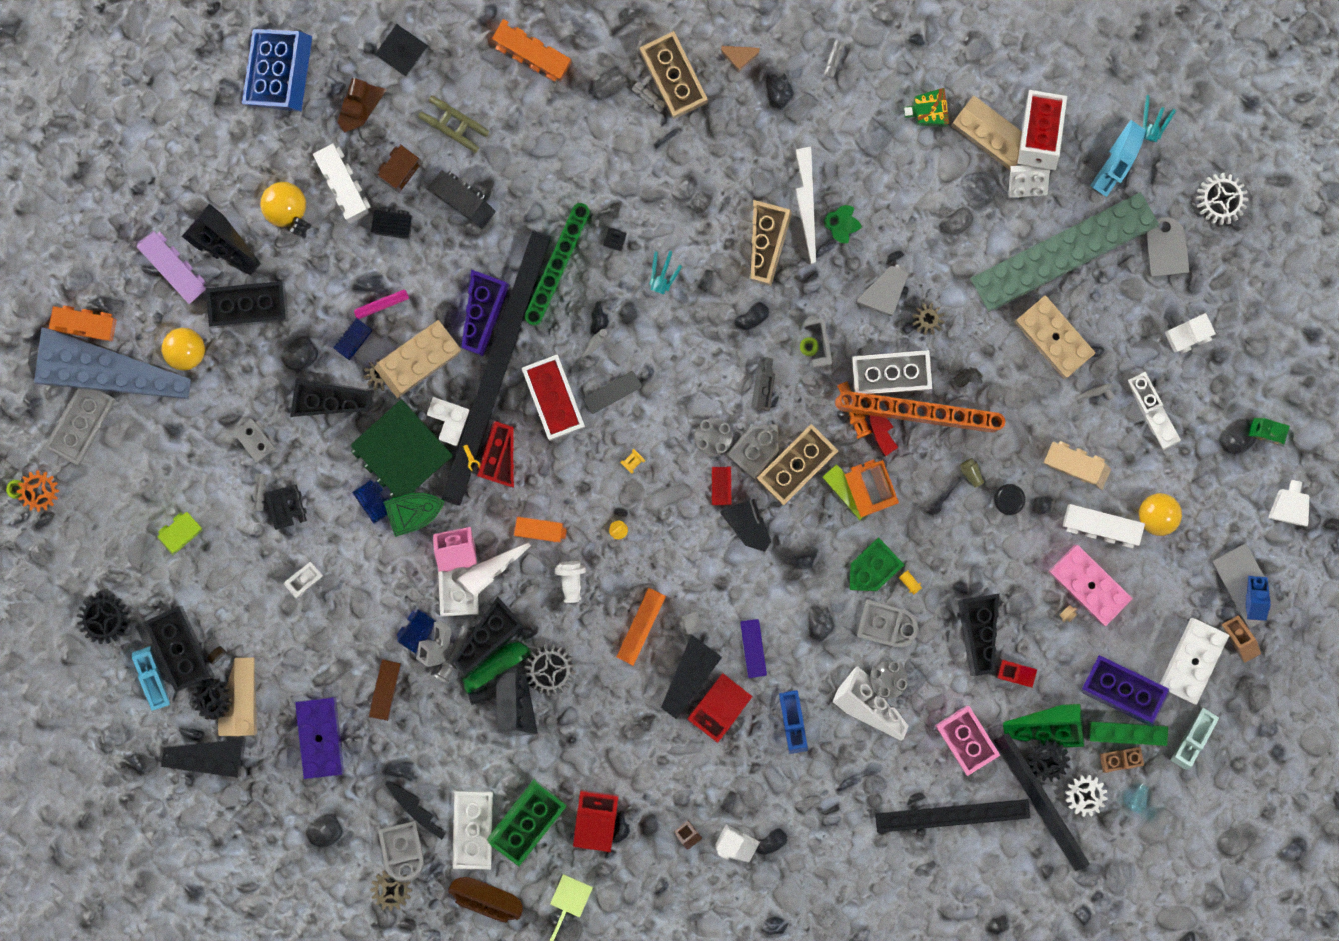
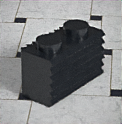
M384 207L374 210L371 226L372 234L410 240L413 216L409 215V211L398 210V213L390 212L391 209Z

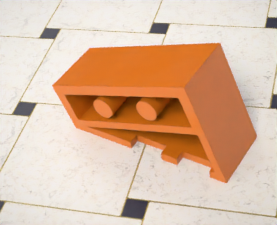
M63 305V308L53 306L49 324L50 330L113 342L117 319L112 318V314L101 312L100 315L93 314L92 310L82 309V311L74 310L75 307Z

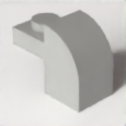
M441 621L434 622L432 639L419 641L416 659L427 667L445 662L455 648V645L450 642L452 629Z

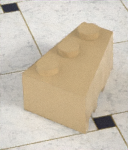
M1059 441L1058 444L1052 442L1044 460L1045 465L1103 490L1111 468L1104 463L1105 459L1096 455L1093 458L1089 457L1086 451L1079 448L1076 451L1069 448L1070 445Z

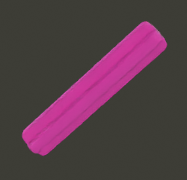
M403 289L355 309L354 314L357 319H361L409 299L408 293Z

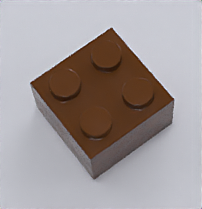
M401 144L399 147L395 146L389 154L391 158L387 163L383 162L378 169L379 178L398 193L402 191L422 164L419 157Z

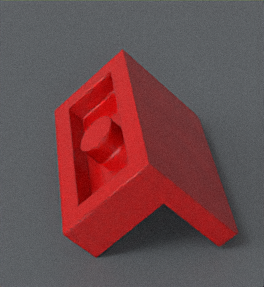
M731 466L712 467V505H731Z

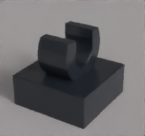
M608 228L603 246L622 252L627 233Z

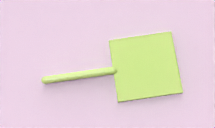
M563 874L550 905L563 910L550 941H554L566 912L578 917L581 916L593 887Z

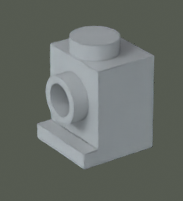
M696 611L678 617L684 636L702 630Z

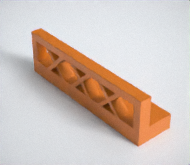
M648 588L616 658L634 666L666 595Z

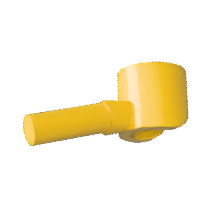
M468 445L463 446L469 460L468 468L473 471L471 468L473 462H476L478 468H480V463L474 460Z

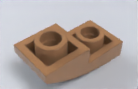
M1141 747L1100 754L1103 773L1144 766Z

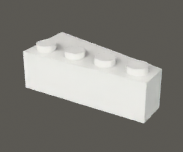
M331 144L315 152L313 156L324 177L327 179V183L335 195L339 207L344 212L343 215L348 223L351 224L370 214L368 209L371 206L366 197L362 199L359 193L362 189L358 181H353L350 176L353 174V171L348 163L344 164L342 158L345 156L341 148H336L334 144Z

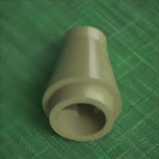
M973 458L959 465L960 471L972 483L974 488L984 483L978 463Z

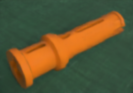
M848 381L837 385L840 394L845 391L852 392ZM842 397L844 404L849 406L848 398ZM849 412L851 417L850 424L855 428L857 439L873 433L866 423V415L858 413L855 415V413Z

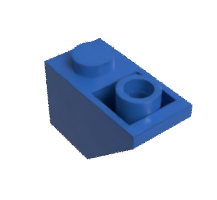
M1248 576L1246 594L1247 619L1266 621L1271 606L1268 577Z

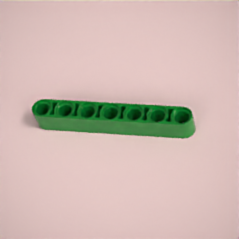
M584 203L574 205L529 304L525 319L531 326H538L542 323L588 221L590 212L588 206ZM578 208H584L586 210V215L584 217H578L576 215V210ZM571 225H576L579 228L575 235L568 233V228ZM566 242L571 245L568 252L560 250L562 243ZM555 260L563 262L561 269L556 270L552 267ZM549 277L555 280V284L552 287H547L544 284L545 280ZM539 295L547 297L545 304L540 305L537 303ZM532 312H537L539 320L531 322L529 315Z

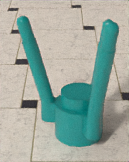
M1146 95L1142 127L1146 130L1144 139L1157 143L1176 110H1172L1160 129L1158 125L1165 110L1164 107H1161L1155 124H1149L1147 127L1150 96Z
M669 251L660 277L657 276L656 279L658 252H654L649 285H651L650 290L663 295L665 291H669L671 284L682 268V265H679L667 283V279L664 277L671 260L672 251Z

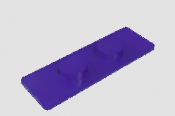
M759 619L741 621L748 678L766 676L767 671Z

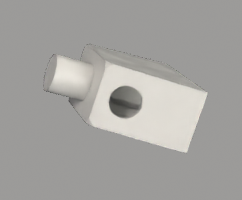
M1291 480L1289 490H1279L1268 519L1299 526H1308L1309 495L1300 493L1303 482Z

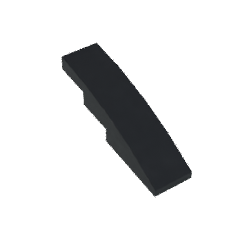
M387 780L385 783L386 787L403 809L426 830L442 840L447 831L433 824L431 820L434 815L418 806L421 798L394 782Z

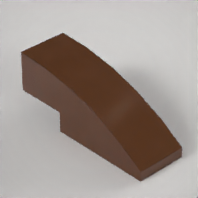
M382 659L369 717L389 720L401 663Z

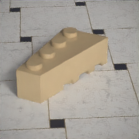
M753 200L751 279L753 282L772 286L792 212L790 209Z

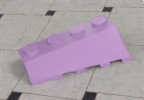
M153 230L137 243V248L190 304L206 290V281L199 274L195 276L191 271L193 267L187 260L183 262L178 257L180 253L174 246L169 247L165 243L167 239L160 231L156 233Z

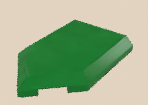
M879 537L851 562L850 590L878 591L904 566L903 562Z

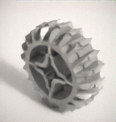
M546 644L544 645L545 651L543 652L538 647L537 651L539 654L536 655L534 652H531V656L534 659L527 658L526 660L531 663V666H525V669L530 670V673L525 675L532 677L528 684L535 682L532 689L535 690L539 686V694H542L544 689L547 690L546 696L550 695V690H553L554 696L557 695L556 689L564 693L565 691L562 686L565 685L566 688H570L567 681L574 682L575 680L570 677V674H576V671H571L572 667H576V663H569L574 658L570 656L567 659L566 655L569 651L566 650L562 654V646H559L558 651H556L555 644L551 645V650H548ZM550 654L559 656L565 664L555 665ZM545 655V667L535 670L536 662ZM548 660L550 665H553L555 668H561L554 671L552 677L546 672L541 673V671H545L548 668ZM567 670L564 680L556 685V673ZM536 676H547L551 686L542 684Z

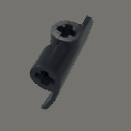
M755 499L720 511L721 515L745 546L764 552L767 550L771 543V538Z

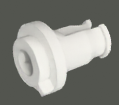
M566 561L556 565L555 574L561 575L563 602L573 603L581 600L580 574L586 572V567L580 565L579 561Z

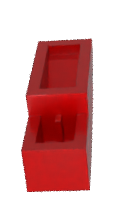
M868 415L875 441L885 457L898 448L888 433L893 426L885 417Z

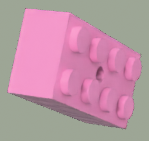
M1074 545L1048 571L1102 626H1107L1133 599L1079 545ZM1089 582H1094L1093 589H1089Z

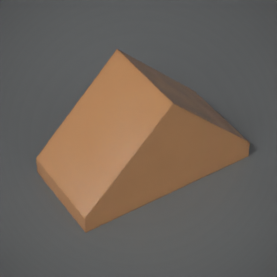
M721 46V53L738 72L753 61L760 51V48Z

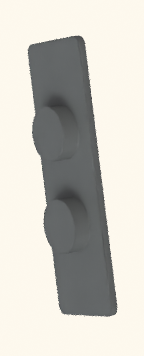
M631 371L585 396L583 399L591 414H594L640 389L642 386L634 371Z

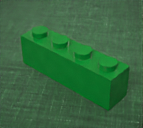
M1088 721L1087 740L1167 746L1168 726L1153 725L1151 727L1146 724Z

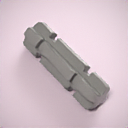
M835 41L834 50H832L829 57L828 67H826L824 75L829 78H833L835 75V68L838 66L842 54L841 51H843L845 45L842 41Z
M640 82L633 86L632 91L637 95L639 94V97L650 106L653 105L657 112H661L665 108L666 104L661 99L659 101L658 97L650 90L644 89V85Z
M256 474L255 481H257V484L254 485L253 499L255 501L252 502V510L263 511L264 504L262 501L265 499L266 485L264 483L267 482V475Z

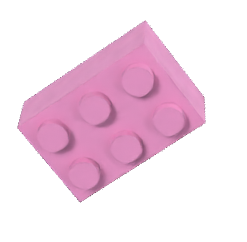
M968 705L935 725L967 776L1000 756Z

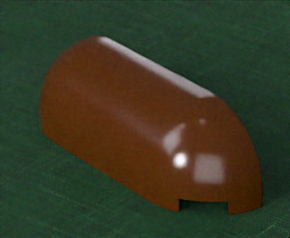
M470 877L457 878L450 884L449 894H452L456 899V904L504 923H507L508 920H519L522 915L523 906L521 901L509 892Z

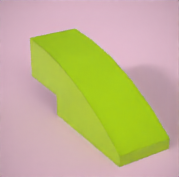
M836 464L822 478L852 513L861 520L863 517H860L845 473Z

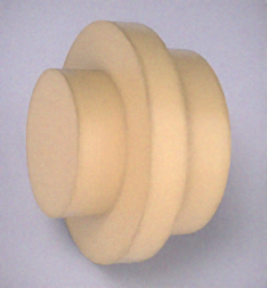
M1069 605L1060 614L1062 621L1070 623L1078 615L1076 613L1078 609Z

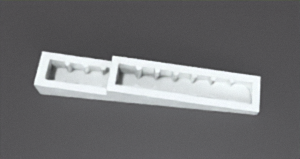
M811 147L796 149L795 151L802 187L796 188L795 192L810 265H815Z

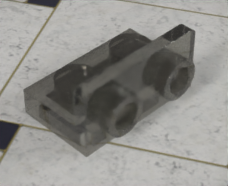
M967 367L948 382L953 388H963L971 380L975 385L981 384L983 376L977 368Z

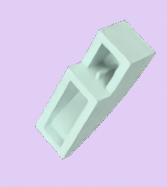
M1202 708L1170 760L1185 770L1191 768L1199 752L1203 750L1219 717Z

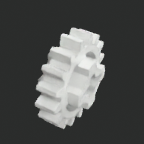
M1080 775V780L1073 778L1074 784L1067 785L1071 788L1070 791H1065L1069 795V798H1066L1065 801L1071 802L1069 808L1073 809L1075 807L1074 813L1078 814L1081 811L1083 817H1085L1086 812L1090 816H1093V811L1100 813L1099 806L1105 807L1102 801L1108 799L1103 796L1107 790L1101 789L1104 783L1097 784L1098 778L1095 777L1091 780V775H1087L1086 779H1084L1083 775ZM1089 783L1086 787H1078L1080 784ZM1096 788H1097L1098 793H1099V797H1098V798H1096L1095 792H1094V791L1096 790ZM1079 791L1085 793L1089 791L1088 794L1091 798H1093V800L1087 798L1084 799V796H1082V794L1079 793ZM1074 793H1076L1078 797V801L1076 803L1074 800ZM1087 804H1094L1090 808H1084Z

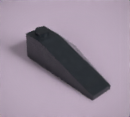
M210 203L182 235L196 249L200 251L206 250L212 253L214 258H222L228 261L230 266L248 275H251L261 264L227 218Z

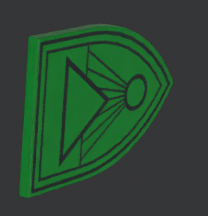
M418 492L384 501L394 536H401L428 525L439 514L444 501L434 495Z

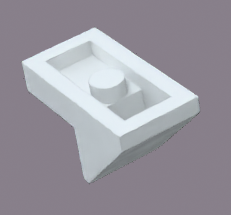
M309 562L283 584L295 598H298L320 580L323 575Z

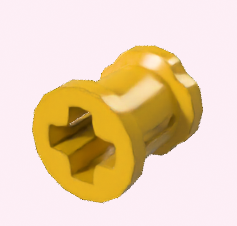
M635 449L632 450V453L624 461H620L631 474L634 473L633 470L641 462H645L644 458Z

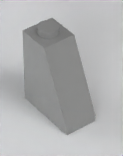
M895 264V266H890L857 299L856 304L892 317L909 272L905 271L906 268L901 265Z

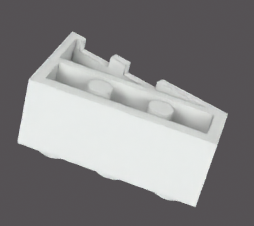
M726 824L715 845L718 855L725 859L731 857L736 860L750 862L760 842Z

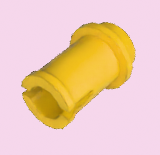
M909 570L899 577L910 590L909 593L914 595L922 589L921 583L915 580Z

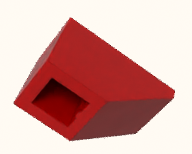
M1000 659L995 678L1033 688L1038 669Z

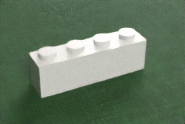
M1068 504L1062 527L1067 528L1066 532L1078 534V531L1084 532L1086 537L1096 539L1097 536L1104 537V541L1115 544V541L1123 542L1122 546L1133 549L1134 545H1140L1145 523Z

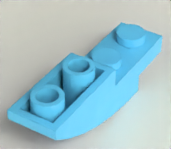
M1130 120L1109 150L1111 156L1090 184L1092 188L1107 197L1117 181L1120 183L1123 181L1141 148L1146 132L1144 128Z

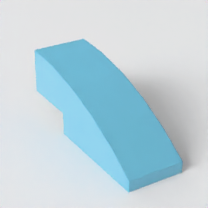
M151 646L132 652V660L151 710L170 705L164 681Z

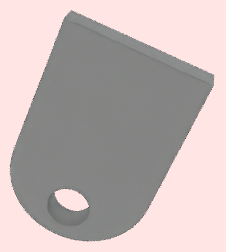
M1164 217L1157 219L1159 226L1160 223L1166 222L1170 229L1164 233L1157 227L1146 233L1150 277L1189 273L1186 237L1182 225L1173 218Z
M866 599L856 636L894 647H904L915 639L918 632V624L915 617L907 610ZM905 625H911L913 628V633L910 636H905L902 632Z
M416 821L378 830L385 868L390 877L402 883L415 880L424 868V857ZM406 867L411 868L409 876L404 877L401 875L402 869Z

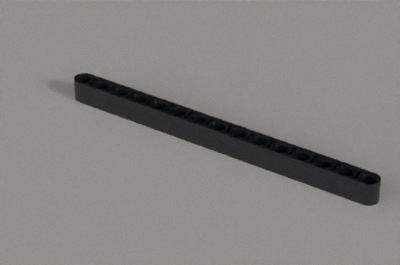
M533 230L529 238L442 495V500L457 506H460L472 473L468 468L469 460L463 446L468 445L474 460H476L551 240L549 235ZM475 462L471 464L472 470L475 465Z

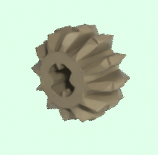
M924 303L922 304L923 311L918 307L915 309L919 315L913 314L912 318L918 319V321L912 324L913 326L920 325L916 330L917 332H920L923 328V335L926 336L928 330L931 335H934V328L940 331L941 327L938 324H944L945 322L939 320V318L944 316V313L937 314L940 310L939 306L932 310L933 303H930L929 309H927ZM928 314L929 317L933 318L932 324L924 322L925 315Z
M369 362L371 369L365 368V372L369 374L364 376L365 380H369L367 385L372 386L374 384L373 389L375 391L378 389V386H380L381 391H385L384 385L387 384L381 377L378 379L377 375H375L378 373L375 370L376 365L373 362Z

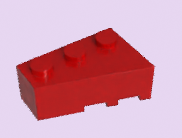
M496 421L492 422L480 460V468L477 469L475 476L514 488V427Z

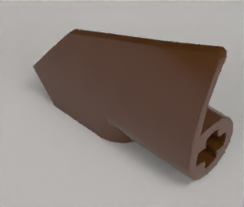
M351 78L337 122L345 133L363 126L387 89L370 85L360 79Z

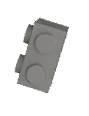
M251 418L233 433L256 463H260L277 450L274 446L277 443L271 435L267 436L263 432L265 427L259 420L255 421Z

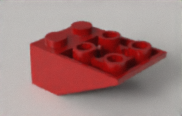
M722 673L687 719L718 743L753 696Z
M580 790L573 847L611 852L619 795Z

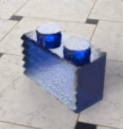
M355 318V321L352 322L353 324L350 325L341 339L338 340L336 346H333L337 352L349 361L373 331L358 318Z
M369 480L352 493L373 524H377L388 516L384 501L390 500V498L383 496L381 492L384 489L378 481Z
M420 609L416 612L413 610L407 618L409 621L406 628L402 626L396 635L399 637L397 642L415 654L418 651L419 641L427 640L433 630L434 622H437V620Z

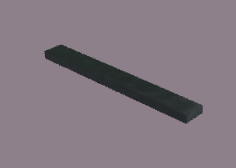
M1007 733L996 738L994 742L1073 869L1078 871L1089 866V861L1010 734Z
M1029 799L875 813L877 833L1030 818Z

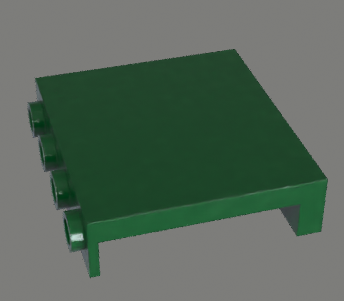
M400 399L350 445L353 448L351 450L352 454L357 459L361 457L365 461L363 466L370 473L374 471L378 476L376 480L383 488L387 486L391 490L389 494L392 498L413 493L439 468L454 457L403 399Z

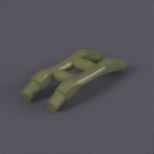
M433 95L430 96L429 102L445 111L444 115L438 121L432 116L420 112L418 118L476 153L479 147L462 136L464 131L469 126L484 137H487L489 130ZM451 116L461 121L456 131L446 126Z

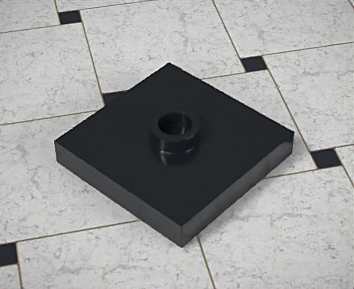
M396 23L374 55L407 77L428 45Z

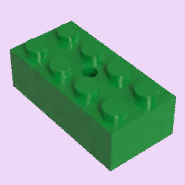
M533 779L489 835L487 841L489 845L519 867L567 805L536 779ZM529 819L527 824L523 823L524 820Z

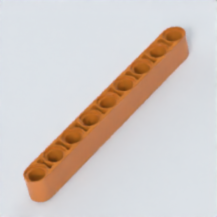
M851 391L841 393L835 400L837 409L844 412L995 433L1002 429L1006 423L1004 416L996 412ZM842 397L848 398L849 406L842 403ZM861 400L867 401L868 408L861 406ZM880 402L886 404V411L880 409ZM899 405L905 408V414L899 412ZM917 408H921L924 411V416L918 415ZM936 410L942 413V419L936 417ZM955 413L961 416V422L955 420ZM973 416L979 418V424L973 422ZM992 418L997 420L998 427L992 425Z

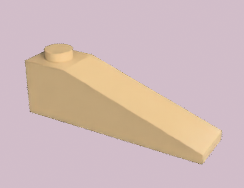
M254 657L235 658L226 686L230 687L228 694L232 695L229 698L232 705H228L229 712H224L225 716L218 719V736H250L257 734Z

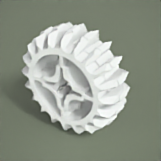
M1225 173L1220 175V179L1217 174H1214L1213 180L1210 177L1206 178L1207 183L1202 182L1200 184L1203 189L1197 190V193L1202 196L1196 197L1197 201H1201L1196 206L1197 208L1203 207V210L1200 211L1201 215L1205 212L1208 214L1205 220L1212 217V224H1215L1217 219L1219 225H1223L1224 219L1227 224L1231 223V219L1237 221V215L1242 216L1244 214L1240 209L1247 208L1242 203L1248 201V198L1243 197V195L1247 194V190L1241 191L1244 184L1242 183L1238 186V178L1231 181V174L1228 175L1227 179H1225ZM1221 184L1229 186L1234 192H1226L1224 187H1221ZM1215 185V197L1208 200V192ZM1219 197H1229L1224 201L1225 204H1223V202L1219 200L1215 201ZM1236 198V206L1229 213V201ZM1210 206H1218L1223 214L1213 211Z

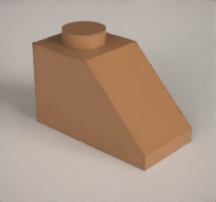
M1239 615L1222 624L1226 634L1229 635L1228 638L1244 663L1261 654L1256 638Z

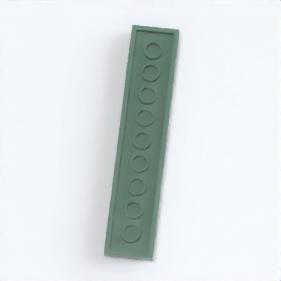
M1140 192L971 278V282L989 313L1159 227V223Z

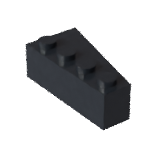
M298 378L295 381L290 417L369 411L372 409L375 390Z
M498 596L452 661L453 666L465 679L523 629L521 621Z

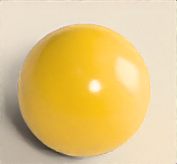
M177 328L166 335L161 350L163 358L169 366L185 371L195 368L202 361L205 354V345L202 337L196 331L190 328Z
M1156 493L1150 495L1142 502L1139 508V521L1145 523L1144 529L1155 536L1171 534L1178 528L1182 520L1180 504L1174 497L1168 494Z

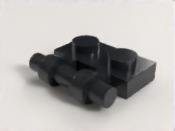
M297 484L289 486L291 494L286 495L284 488L265 493L275 530L294 525L292 517L298 516L300 523L307 521L305 515L307 513L306 508H303L302 494L298 490ZM289 500L294 501L296 510L290 511Z

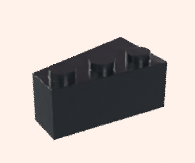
M441 170L428 189L483 230L496 212L485 201L487 198L480 192L476 194L472 192L473 188L463 181L462 184L458 182V177L449 171L447 174Z
M519 673L496 675L497 733L515 736L538 734L527 675Z

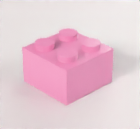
M471 527L433 534L434 553L439 572H448L459 567L468 568L477 564L476 547Z

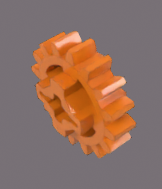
M36 470V475L28 472L29 477L23 476L24 482H18L21 489L16 490V492L22 495L18 500L25 501L22 505L24 507L30 505V511L34 507H36L37 512H40V507H43L46 511L48 504L54 506L53 499L58 500V497L54 496L55 493L59 492L58 489L54 488L58 483H52L53 476L47 478V472H44L42 475H40L39 470ZM39 478L37 483L33 485L28 484L32 479ZM46 481L51 487V492H48L45 488ZM41 484L43 494H38L35 498L33 488H38ZM25 490L30 492V501L26 498ZM48 498L46 502L37 504L39 499Z

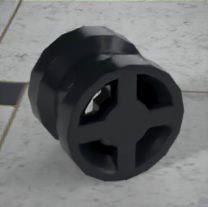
M294 217V223L289 227L288 231L305 239L307 236L306 232L312 225Z

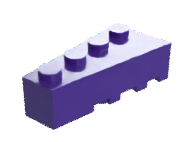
M471 269L461 348L483 357L510 285L507 282Z

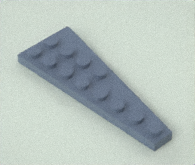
M47 328L41 329L34 379L35 384L189 399L191 379Z

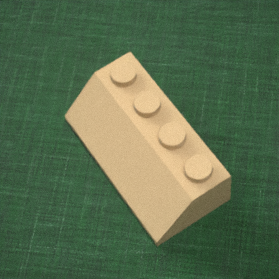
M973 96L951 124V127L1010 170L1011 166H1017L1022 131L976 96Z

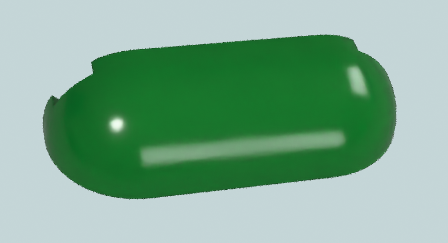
M512 641L506 643L466 679L463 677L465 691L467 694L473 692L495 678L496 675L503 673L531 655L532 651L521 642Z

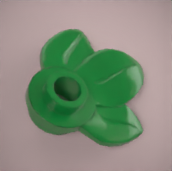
M840 206L836 212H829L824 218L825 227L832 231L833 238L840 243H849V234L862 228L860 222L852 217L854 207ZM835 218L837 224L832 225L830 219Z

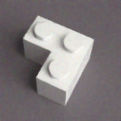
M1206 313L1165 332L1174 353L1180 351L1181 354L1191 350L1190 346L1195 343L1200 346L1211 341V336L1216 334Z
M433 397L427 416L444 421L438 440L458 447L471 410Z

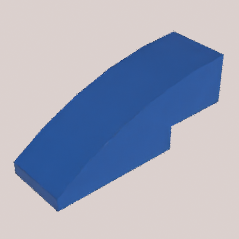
M798 690L779 693L789 754L808 751Z

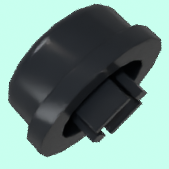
M1006 484L997 489L994 495V504L999 512L1005 515H1014L1023 509L1026 497L1020 487L1014 484Z

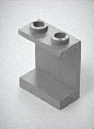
M819 316L809 317L803 324L804 328L819 326L825 357L813 359L810 362L812 370L829 367L833 364L824 318L819 319Z

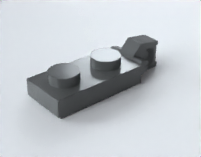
M760 357L751 405L752 409L770 411L775 380L772 358Z

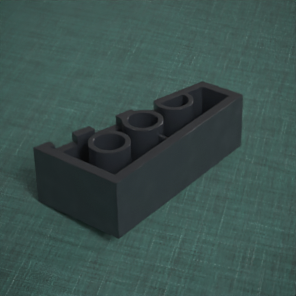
M1000 593L957 600L970 676L994 673Z
M692 634L661 705V708L675 719L678 718L722 659V656Z
M246 738L164 747L161 767L238 778L241 776Z

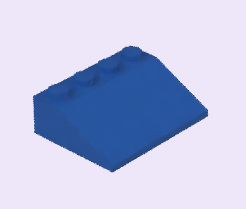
M253 29L242 104L302 112L313 36L300 31Z

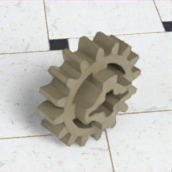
M383 870V876L377 874L376 878L378 881H372L375 887L371 888L370 891L375 892V894L371 898H377L376 905L383 904V910L386 906L389 907V911H392L394 906L399 910L400 904L405 906L407 904L405 899L411 898L408 892L413 891L412 888H408L411 881L406 883L389 881L386 878L390 877L386 870ZM380 884L383 887V894L381 896L379 894ZM398 884L394 890L395 894L392 892L385 896L389 889L387 886L392 887ZM402 884H403V886H404V894H403V895H402V893L400 892V886H401ZM394 899L397 902H387L385 900Z

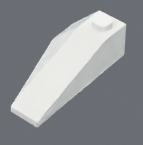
M525 543L471 566L469 569L463 568L458 573L460 577L457 580L472 597H475L494 580L495 576L502 573L508 567V564L514 562L531 545Z
M858 666L845 679L835 694L833 703L845 713L901 741L904 739L909 727L895 708L889 706L885 698L878 696L872 690L870 676Z

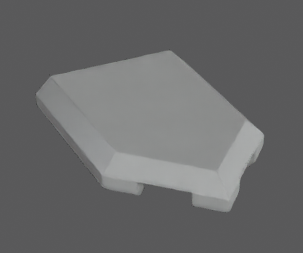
M778 424L750 426L726 454L754 480L780 451Z

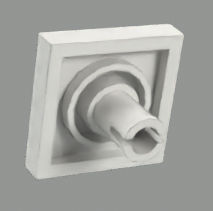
M1022 164L1020 166H1011L1009 197L1047 195L1050 169Z

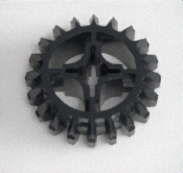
M104 592L103 598L100 593H96V599L93 595H90V602L87 600L83 601L86 608L79 607L83 614H77V617L82 618L83 621H79L77 624L84 625L80 632L88 631L85 634V638H89L92 635L91 642H95L98 638L99 644H103L105 638L106 643L109 644L111 643V638L114 641L118 640L116 634L119 636L124 635L120 629H128L123 623L130 622V619H124V615H128L129 611L123 612L122 610L127 605H119L122 601L121 598L114 601L115 594H112L109 599L108 592ZM103 602L112 605L116 613H109L106 607H104ZM97 604L96 615L89 618L91 609ZM102 613H104V615L112 616L104 620V623L100 620L95 621V619L102 617ZM118 618L116 627L109 632L110 622ZM97 623L100 625L104 634L96 632L90 624Z

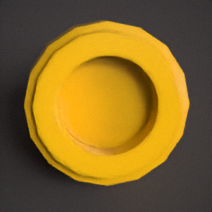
M614 521L609 527V533L614 539H623L628 533V527L623 521Z

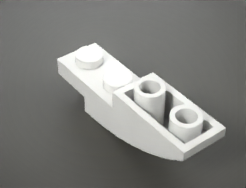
M1146 372L1128 380L1139 408L1162 449L1165 450L1179 443L1181 439L1166 414L1163 404Z

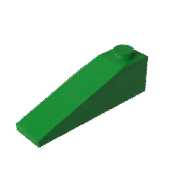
M1081 704L1059 705L1003 722L1004 734L1009 733L1011 738L1015 740L1030 741L1033 739L1040 740L1042 744H1045L1046 739H1048L1049 742L1056 740L1058 744L1062 743L1064 748L1085 747Z

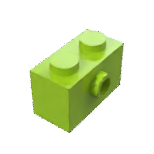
M182 512L173 518L174 523L169 527L165 525L158 531L157 539L172 556L202 532V528L188 512L184 514Z

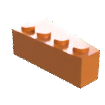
M503 19L492 37L493 44L496 46L495 49L502 54L507 52L513 55L512 59L522 64V62L529 64V68L537 73L542 71L549 80L561 82L572 62L571 59L550 46L544 47V43L535 37L528 38L522 29L518 27L512 29L508 26L509 22Z

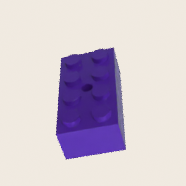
M1099 655L1082 688V693L1153 727L1169 695V688ZM1128 690L1129 694H1122V691Z
M336 697L295 702L303 778L309 779L344 774ZM316 735L322 736L321 742H317Z

